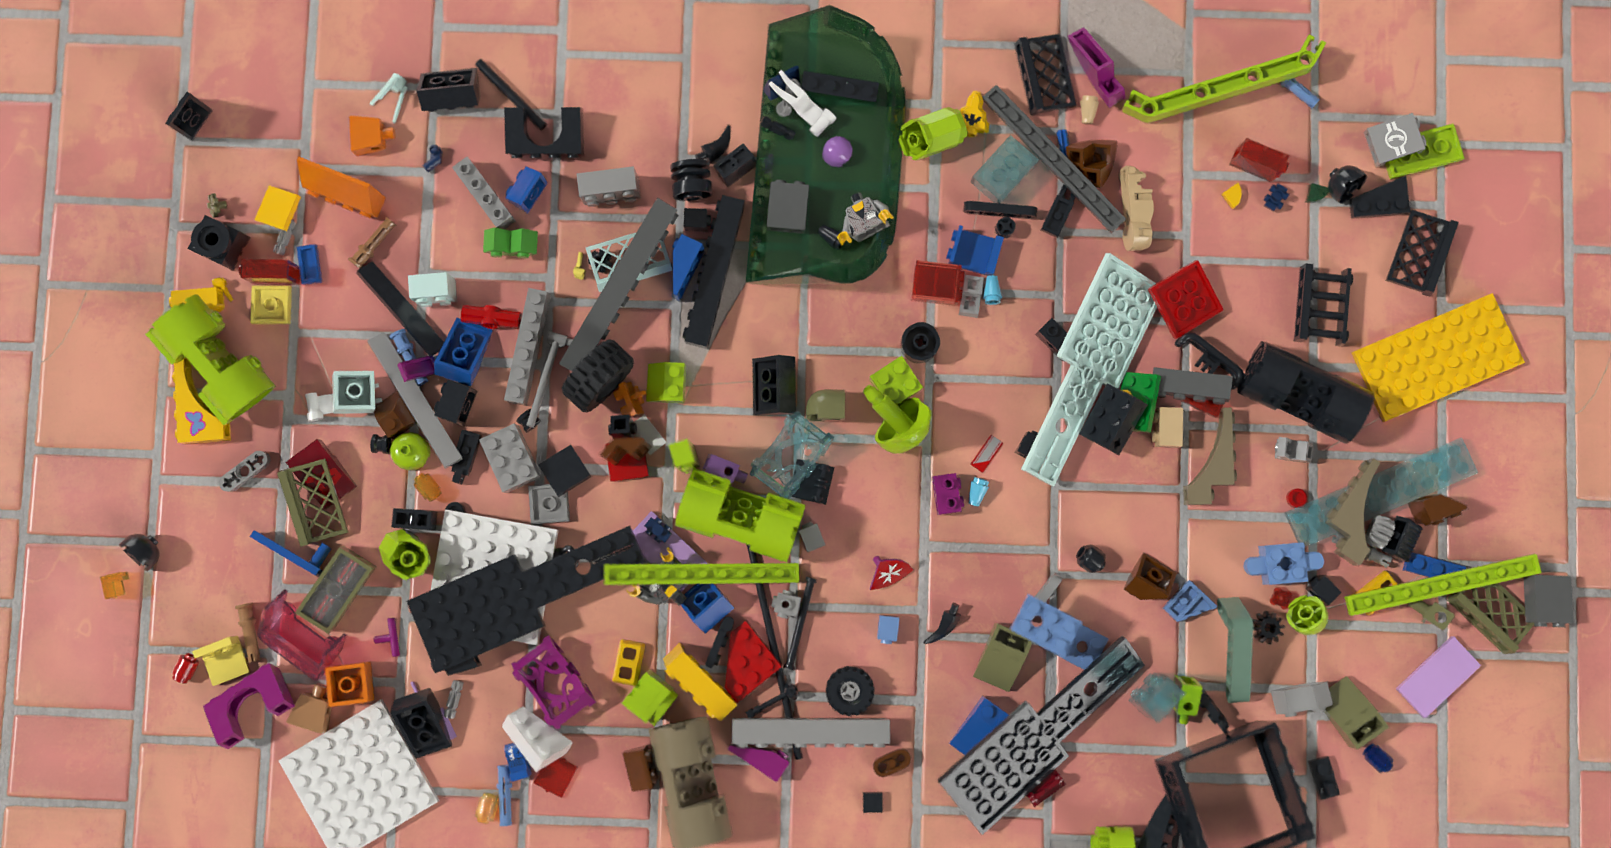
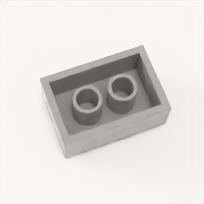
M634 166L577 173L579 197L584 205L588 207H595L599 203L605 202L606 204H616L621 200L634 202L637 198H641L639 179Z
M514 423L479 439L502 492L509 493L542 477L519 425Z

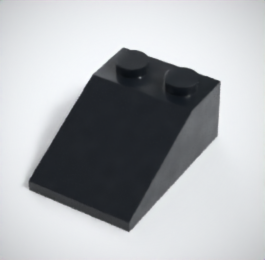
M186 92L175 110L169 115L165 124L193 141L213 110L192 94Z
M431 688L394 700L390 714L415 758L452 746L439 703Z

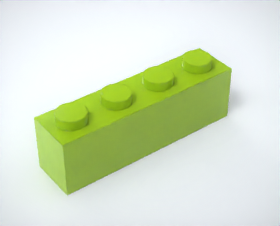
M688 439L668 444L675 468L690 474L694 468L700 467L694 444Z

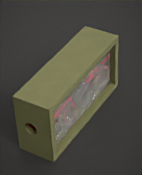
M339 547L295 613L327 634L331 633L377 566L347 547Z

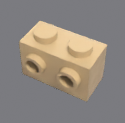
M1157 408L1153 418L1155 431L1152 433V441L1155 442V447H1182L1183 408Z

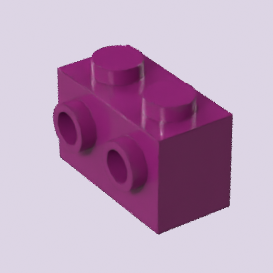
M956 473L933 476L932 483L937 515L961 512V508L964 507L963 496H959V488H961L960 477H957Z

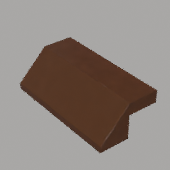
M642 437L613 439L600 455L613 465H616L627 452L640 461L652 446Z

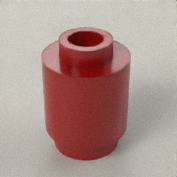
M191 653L180 655L172 671V679L183 684L191 680L199 664L197 658H194V655Z

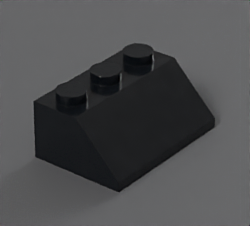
M477 68L421 73L416 90L421 110L435 112L440 109L454 110L460 107L473 108L478 106L480 92Z
M774 355L752 359L753 416L796 414L795 357Z

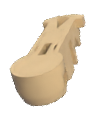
M1125 165L1119 173L1123 216L1126 218L1123 229V244L1127 251H1141L1149 248L1152 242L1150 222L1154 212L1151 194L1153 192L1152 189H1141V185H1138V183L1146 177V174L1130 165Z

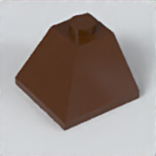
M398 391L375 406V418L388 438L395 439L417 424Z
M1143 553L1129 575L1124 590L1140 600L1168 599L1177 572Z

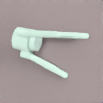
M393 73L387 84L370 102L371 106L374 105L389 90L395 93L401 91L393 123L397 121L404 94L408 89L405 86L406 79L396 73Z

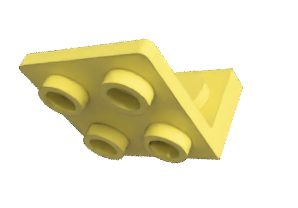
M238 636L227 637L192 651L194 658H203L213 686L250 672Z

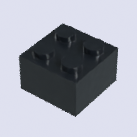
M448 379L447 383L442 385L440 401H437L434 406V416L465 427L478 391Z

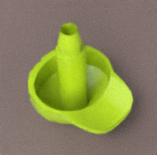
M872 385L865 387L863 390L864 395L873 404L872 408L884 419L875 434V441L879 446L893 454H902L917 446L929 432L932 415L931 409L919 398L915 397L909 398L897 406L886 394H882L880 390Z

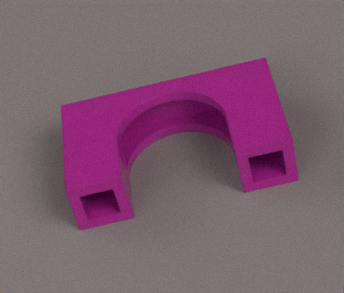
M271 663L263 665L259 670L244 677L242 681L229 687L225 692L212 698L203 706L217 745L230 749L245 739L238 722V711L243 701L250 695L260 693L267 711L278 717L295 706L280 668Z

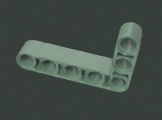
M1239 597L1218 598V613L1228 629L1226 698L1228 703L1249 702L1253 621Z

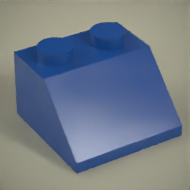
M525 167L524 170H520L517 174L515 184L511 185L506 191L507 196L505 198L509 203L528 214L548 182L539 171Z
M695 584L684 594L687 599L681 604L691 620L705 634L734 609L730 601L715 584Z

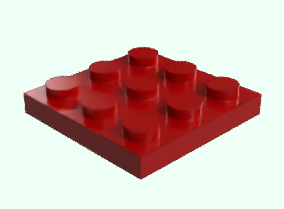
M1198 260L1191 262L1148 288L1174 339L1181 337L1224 310Z

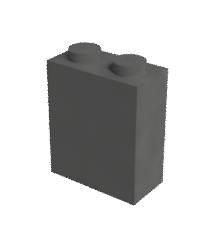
M785 180L771 182L767 231L805 234L809 185H805V182L796 181L794 184L787 183Z
M1531 575L1523 577L1526 623H1534V627H1547V623H1552L1553 627H1566L1565 624L1574 623L1571 576Z

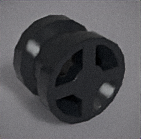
M1009 217L1001 218L995 226L996 235L1004 237V239L1009 238L1015 230V222Z
M531 409L525 411L516 420L518 424H522L523 430L526 433L534 429L541 422L537 417L534 428L527 426Z
M373 434L370 443L371 452L389 454L391 438H388L387 435L380 437L378 434Z

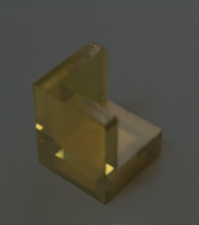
M117 572L100 577L105 599H115L118 596L125 595L123 581L129 580L128 572Z

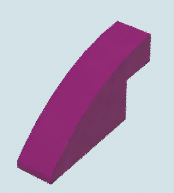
M1083 27L1068 35V40L1081 67L1106 105L1111 107L1124 100L1125 89L1115 78L1114 62L1089 32Z

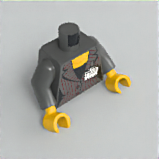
M666 548L669 552L668 555L664 556L660 553L663 559L660 564H681L670 548ZM685 584L639 585V587L632 585L635 587L634 591L626 590L631 597H637L646 603L656 605L666 604L672 599L680 606L687 599L680 591Z

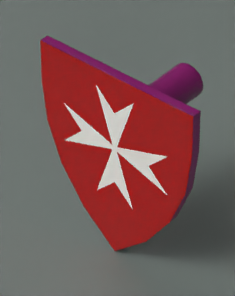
M875 556L873 561L877 567L870 590L888 587L897 583L912 572L913 568L907 562L900 559L882 560L880 556Z

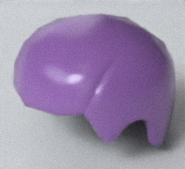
M835 136L826 142L822 156L830 166L841 167L849 161L853 149L845 137Z

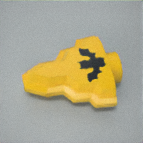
M974 90L968 97L966 106L960 108L968 131L967 137H976L977 133H989V122L986 120V112L982 109L983 98L980 91Z

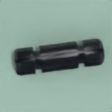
M767 116L762 117L760 126L768 128V130L780 136L783 135L788 140L794 138L795 130L788 129L787 126L775 120L771 121L772 119Z

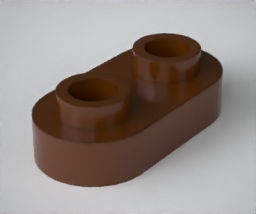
M899 748L880 756L874 761V772L880 777H887L903 770L911 762L910 754L907 750ZM899 755L904 756V760L902 762H899L897 760V757ZM881 763H885L887 765L884 770L879 768V765Z

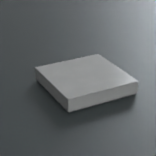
M550 484L528 486L531 524L570 521L568 492L558 497Z

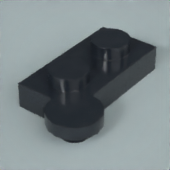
M1202 687L1200 707L1202 709L1206 707L1210 713L1208 714L1210 720L1214 724H1218L1224 734H1228L1230 726L1227 723L1226 717Z

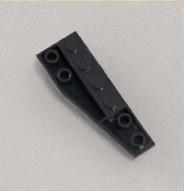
M1166 794L1145 828L1138 848L1178 847L1180 834Z

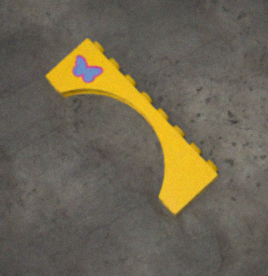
M217 287L171 291V296L169 297L171 308L181 303L186 304V298L198 294L210 309L218 313L225 309L224 292ZM184 358L179 363L174 364L172 379L175 383L173 399L176 402L174 418L177 422V429H175L177 443L194 444L231 441L230 423L223 425L198 396L192 377L191 362Z

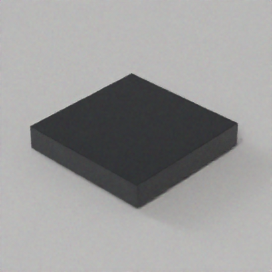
M572 445L567 446L538 464L558 497L591 478Z

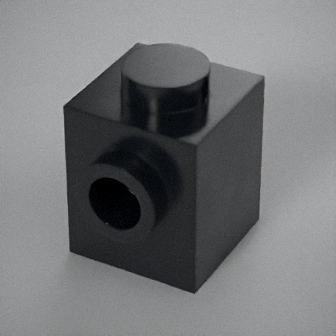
M630 415L611 416L608 432L613 439L634 438V434H637V424L633 422Z

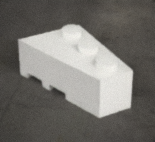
M521 707L507 715L502 725V728L536 772L567 754L573 744L572 741L550 727L525 707Z

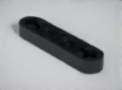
M978 201L964 202L963 212L966 214L1020 219H1036L1038 208L1034 206Z

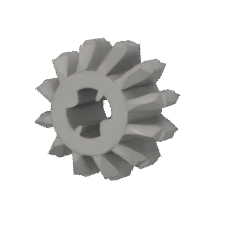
M1375 516L1366 530V543L1372 547L1383 549L1393 535L1395 522L1386 516Z

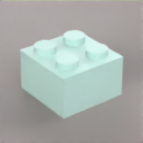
M447 272L408 275L409 299L421 305V307H432V304L435 303L447 306L451 305V302H457L456 280Z
M334 371L332 375L333 414L374 413V371Z

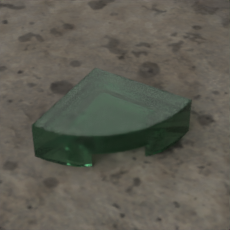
M1311 183L1305 202L1315 203L1322 200L1329 193L1328 187Z

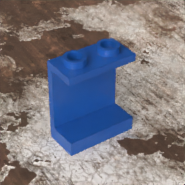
M959 225L958 230L953 231L951 241H954L953 248L948 249L946 259H949L948 265L986 276L993 275L1004 237L997 235L995 238L962 230L963 226Z

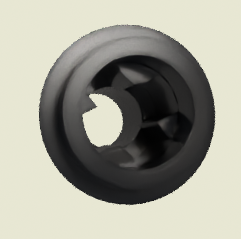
M823 224L818 230V234L833 249L840 250L843 247L837 239L838 234L841 232Z

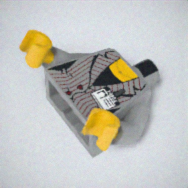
M855 193L851 196L854 205L846 209L843 230L838 234L837 239L841 245L846 240L848 243H851L852 239L850 237L860 242L890 226L887 219L889 217L893 219L894 217L890 213L888 206L879 200H872L870 197L863 199L861 193Z

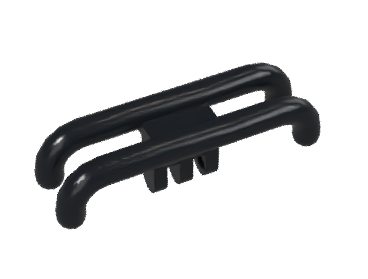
M1186 333L1175 341L1176 347H1181L1188 342L1203 353L1194 364V366L1199 367L1203 362L1204 365L1200 369L1202 372L1209 367L1211 369L1207 373L1213 374L1218 366H1220L1233 376L1232 390L1242 385L1244 381L1243 370L1198 334Z

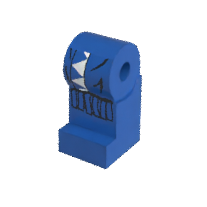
M514 743L506 744L505 755L508 761L511 782L529 777L531 775L529 762Z

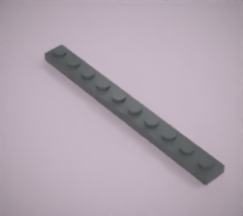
M997 85L982 97L983 101L1110 233H1113L1126 221V218Z

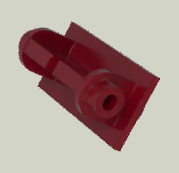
M1054 769L1026 796L1033 806L1036 807L1065 786L1066 783L1056 769Z

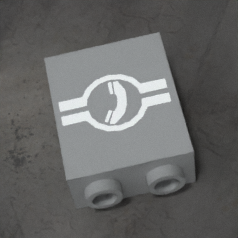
M1413 113L1365 130L1364 135L1376 167L1415 152L1417 154L1421 153L1425 149L1426 140L1419 132L1420 123Z

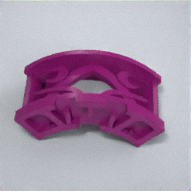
M548 635L540 645L517 662L514 661L512 663L514 670L512 674L516 680H521L535 697L545 714L544 720L550 727L553 725L559 730L561 728L560 725L587 705L591 707L596 701L587 684H584L581 678L578 677L581 674L572 662L568 663L567 658L563 655L564 651ZM547 650L541 661L537 659L539 655ZM534 661L539 665V668L534 666L528 667L533 671L531 675H528L523 670V667ZM557 662L559 667L557 670H553L548 667V664L553 666V663ZM546 671L551 674L566 673L567 677L562 683L563 695L544 691ZM571 683V684L573 685V689H572V690H570V689L568 690V692H569V695H568V694H567V684ZM579 699V700L576 701L574 704H572V705L570 704V701H574V700ZM562 702H565L566 710L555 716L554 708L556 706L559 707L560 712L563 708Z

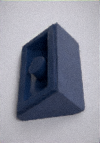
M798 65L784 71L790 80L796 79L800 83ZM780 74L769 79L764 86L763 91L770 100L780 97L771 88L770 82H773L783 91L786 90V84Z

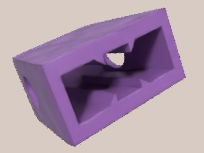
M708 454L702 469L704 472L731 480L730 483H733L735 480L744 484L748 473L739 470L740 465L713 454ZM726 467L730 469L729 475L724 473Z

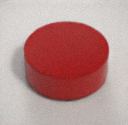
M1292 489L1287 493L1286 501L1291 507L1300 508L1307 503V494L1302 489Z

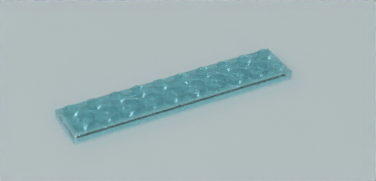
M1463 438L1455 439L1374 474L1365 500L1364 522L1477 474V468ZM1345 486L1302 506L1284 512L1298 543L1304 542V547L1339 533L1325 523L1328 519L1326 516L1339 503L1337 501L1338 497L1343 492H1346L1350 486Z

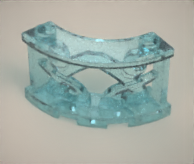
M796 411L793 415L789 414L785 418V425L767 451L760 458L757 457L751 464L752 470L750 475L757 477L778 493L780 497L790 499L800 488V483L804 480V477L808 478L817 466L815 463L818 462L821 456L825 455L834 439L833 435L824 433L800 415L801 412ZM795 423L806 429L804 437H801L802 432L800 428L797 433H793ZM811 433L819 440L809 438V434ZM793 445H801L800 456L805 464L803 466L793 464L783 468L782 449ZM806 445H808L806 450L810 449L812 451L809 456L804 454ZM775 453V460L770 459ZM766 464H770L771 468L767 471H777V473L770 477L761 468ZM790 469L796 470V474L794 476H790V472H788L787 474H785V472H787ZM779 477L780 481L785 487L780 485L777 481H775V479Z

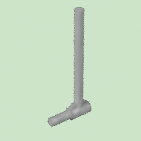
M549 331L546 340L551 346L527 422V426L532 428L535 426L558 348L566 345L570 346L573 341L568 336Z

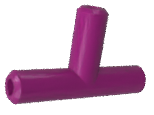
M388 618L389 634L375 636L374 643L390 642L392 656H400L395 618Z

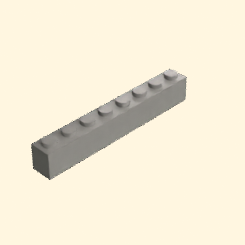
M732 718V744H736V747H748V744H756V747H768V744H775V747H787V744H795V747H807V744H815V747H826V744H834V747H846V744H854V747H865V744H873V747H885V744H890V720L888 718Z

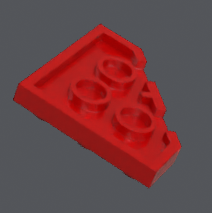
M744 621L730 634L725 689L734 701L739 703L783 667L748 621Z

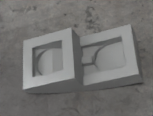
M964 276L959 315L978 318L983 277Z

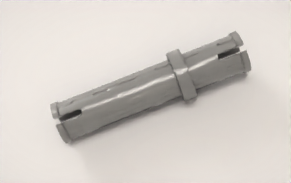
M1336 532L1334 534L1336 537L1333 536L1332 543H1337L1341 537L1344 538L1345 536ZM1367 546L1371 550L1365 557V560H1372L1387 568L1389 566L1387 562L1390 563L1392 557L1377 551L1375 547Z

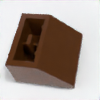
M1442 494L1425 495L1407 502L1415 522L1425 526L1443 523L1445 518L1458 517L1462 515L1461 511L1468 509L1467 505Z
M644 745L625 750L622 754L632 792L653 789L659 776L657 769L653 768L652 760H654L652 749H648V746Z

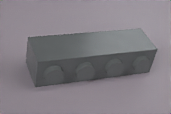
M1153 368V374L1161 376L1158 397L1165 398L1166 395L1174 396V399L1185 400V397L1193 398L1195 402L1212 400L1214 404L1224 405L1225 402L1230 400L1233 376Z

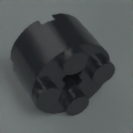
M918 322L909 326L901 338L900 347L902 354L914 363H925L931 360L940 347V337L936 329L925 322ZM919 339H922V343L925 345L919 347L918 343L916 342H918Z

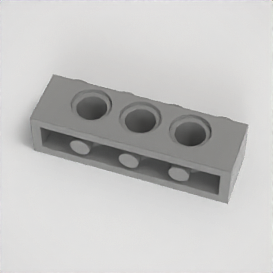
M465 157L452 167L496 228L506 229L516 222L468 157Z

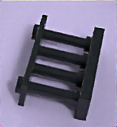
M1306 263L1299 270L1294 342H1303L1309 336L1336 339L1335 346L1344 345L1349 338L1347 322L1350 285H1352L1354 279L1353 274H1351L1352 268H1347L1341 271V275L1315 272L1313 270L1314 264ZM1312 281L1340 282V294L1314 291L1312 289ZM1313 298L1339 301L1338 312L1312 310L1310 301ZM1315 317L1337 320V331L1313 329L1308 326L1309 319Z

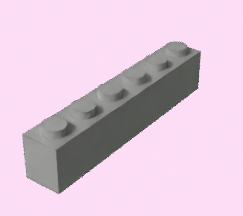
M528 288L504 400L509 403L524 406L528 404L551 298L547 291Z

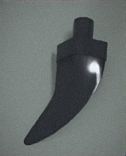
M727 125L719 139L702 145V152L696 154L695 158L706 159L709 163L720 158L729 145L731 125Z
M952 603L950 610L943 612L938 629L923 644H930L944 638L956 627L961 618V614L957 613L959 604Z

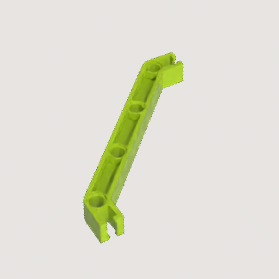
M1309 34L1299 52L1151 98L1132 90L1122 112L1142 122L1151 123L1305 75L1312 70L1326 42L1321 40L1319 45L1315 46L1316 53L1307 51V46L1315 39L1314 36ZM1301 60H1306L1309 64L1305 65ZM1248 76H1254L1257 81H1251ZM1202 92L1205 97H1198L1196 93ZM1133 100L1134 102L1141 105V108L1130 105L1129 103H1131V101ZM1150 108L1152 109L1153 113L1148 114L1144 111V109Z

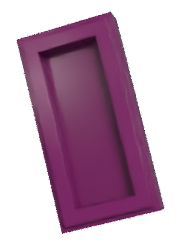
M425 356L397 364L404 382L435 375V359L433 356Z

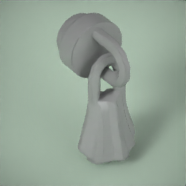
M791 79L793 83L801 88V83L798 80ZM786 85L785 92L796 97L795 93ZM784 99L776 106V112L781 117L788 116L792 111V106Z

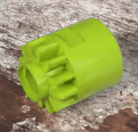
M1096 827L1095 835H1091L1090 838L1091 848H1135L1132 827Z

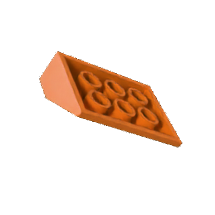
M298 156L297 164L301 184L308 191V195L317 199L319 196L324 197V201L332 205H336V203L342 204V208L353 212V210L360 211L359 215L369 219L371 216L378 218L386 197L372 185Z

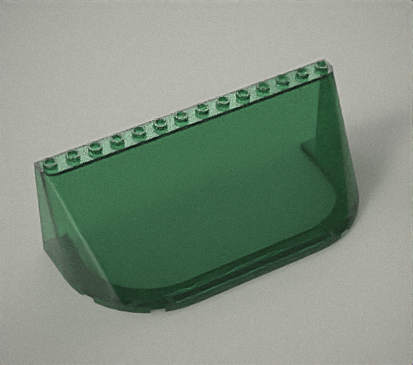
M832 5L768 24L763 89L769 79L779 75L780 70L784 72L798 65L801 86L805 70L878 81L880 83L877 101L872 102L804 91L822 110L828 109L837 118L816 137L809 130L812 126L798 115L793 107L791 113L786 117H781L777 114L776 106L783 101V98L778 97L770 100L765 92H762L760 121L762 117L767 116L772 119L771 121L775 120L787 126L788 129L795 130L796 133L792 140H788L783 135L780 136L768 130V128L759 125L745 283H854L871 276L882 265L888 255L886 253L888 247L892 245L894 240L902 162V148L899 143V137L903 134L901 127L905 124L906 112L905 87H902L900 80L902 73L890 45L883 36H879L874 31V26L866 20ZM835 136L845 137L853 149L849 161L841 167L830 166L822 156L826 142ZM785 180L787 183L794 184L796 181L805 182V185H809L805 234L767 231L771 182ZM855 193H861L863 199L870 197L872 200H879L888 206L890 213L894 217L893 219L890 217L887 219L890 226L860 242L850 237L852 242L848 243L846 240L843 247L837 250L836 248L833 249L818 234V230L823 224L842 232L846 209L854 205L851 196Z

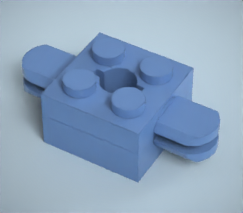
M1304 542L1258 546L1259 556L1247 558L1243 567L1249 575H1262L1263 585L1308 582L1307 571L1321 569L1324 565V558L1318 552H1305Z

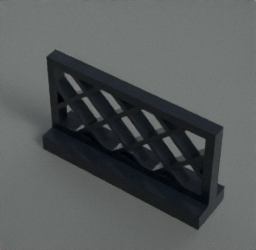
M1060 34L1028 39L1027 37L1019 38L1014 47L1030 115L1033 116L1041 112L1075 107V96ZM1048 41H1056L1057 48L1055 51L1046 46ZM1031 43H1036L1041 47L1037 54L1031 50ZM1043 49L1052 55L1049 61L1039 56ZM1053 57L1060 60L1061 66L1059 69L1050 63ZM1036 59L1045 65L1042 71L1035 68L1034 62ZM1047 67L1056 72L1053 79L1044 74ZM1058 74L1065 79L1063 87L1054 81ZM1040 77L1049 82L1046 90L1039 86L1038 80ZM1051 85L1060 90L1057 97L1048 92ZM1062 92L1069 96L1070 103H1064L1058 99ZM1045 95L1053 100L1051 106L1044 107L1042 99Z
M1411 210L1385 281L1422 292V295L1430 297L1435 291L1459 222L1454 220L1447 221ZM1413 216L1421 218L1424 225L1415 229L1412 223ZM1434 223L1443 225L1441 232L1435 235L1429 226ZM1426 227L1430 237L1421 240L1417 231ZM1414 233L1418 242L1409 246L1406 236ZM1432 239L1436 247L1428 252L1423 243ZM1420 244L1424 254L1415 258L1411 248ZM1407 250L1412 260L1402 263L1399 255ZM1426 256L1430 263L1429 267L1421 269L1417 260ZM1414 262L1418 272L1409 275L1404 266ZM1399 268L1402 269L1405 275L1400 280L1392 277L1394 270ZM1420 274L1423 279L1422 286L1415 285L1411 277Z

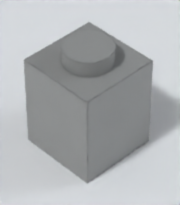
M812 522L802 525V530H799L807 552L825 546L817 524L813 525Z

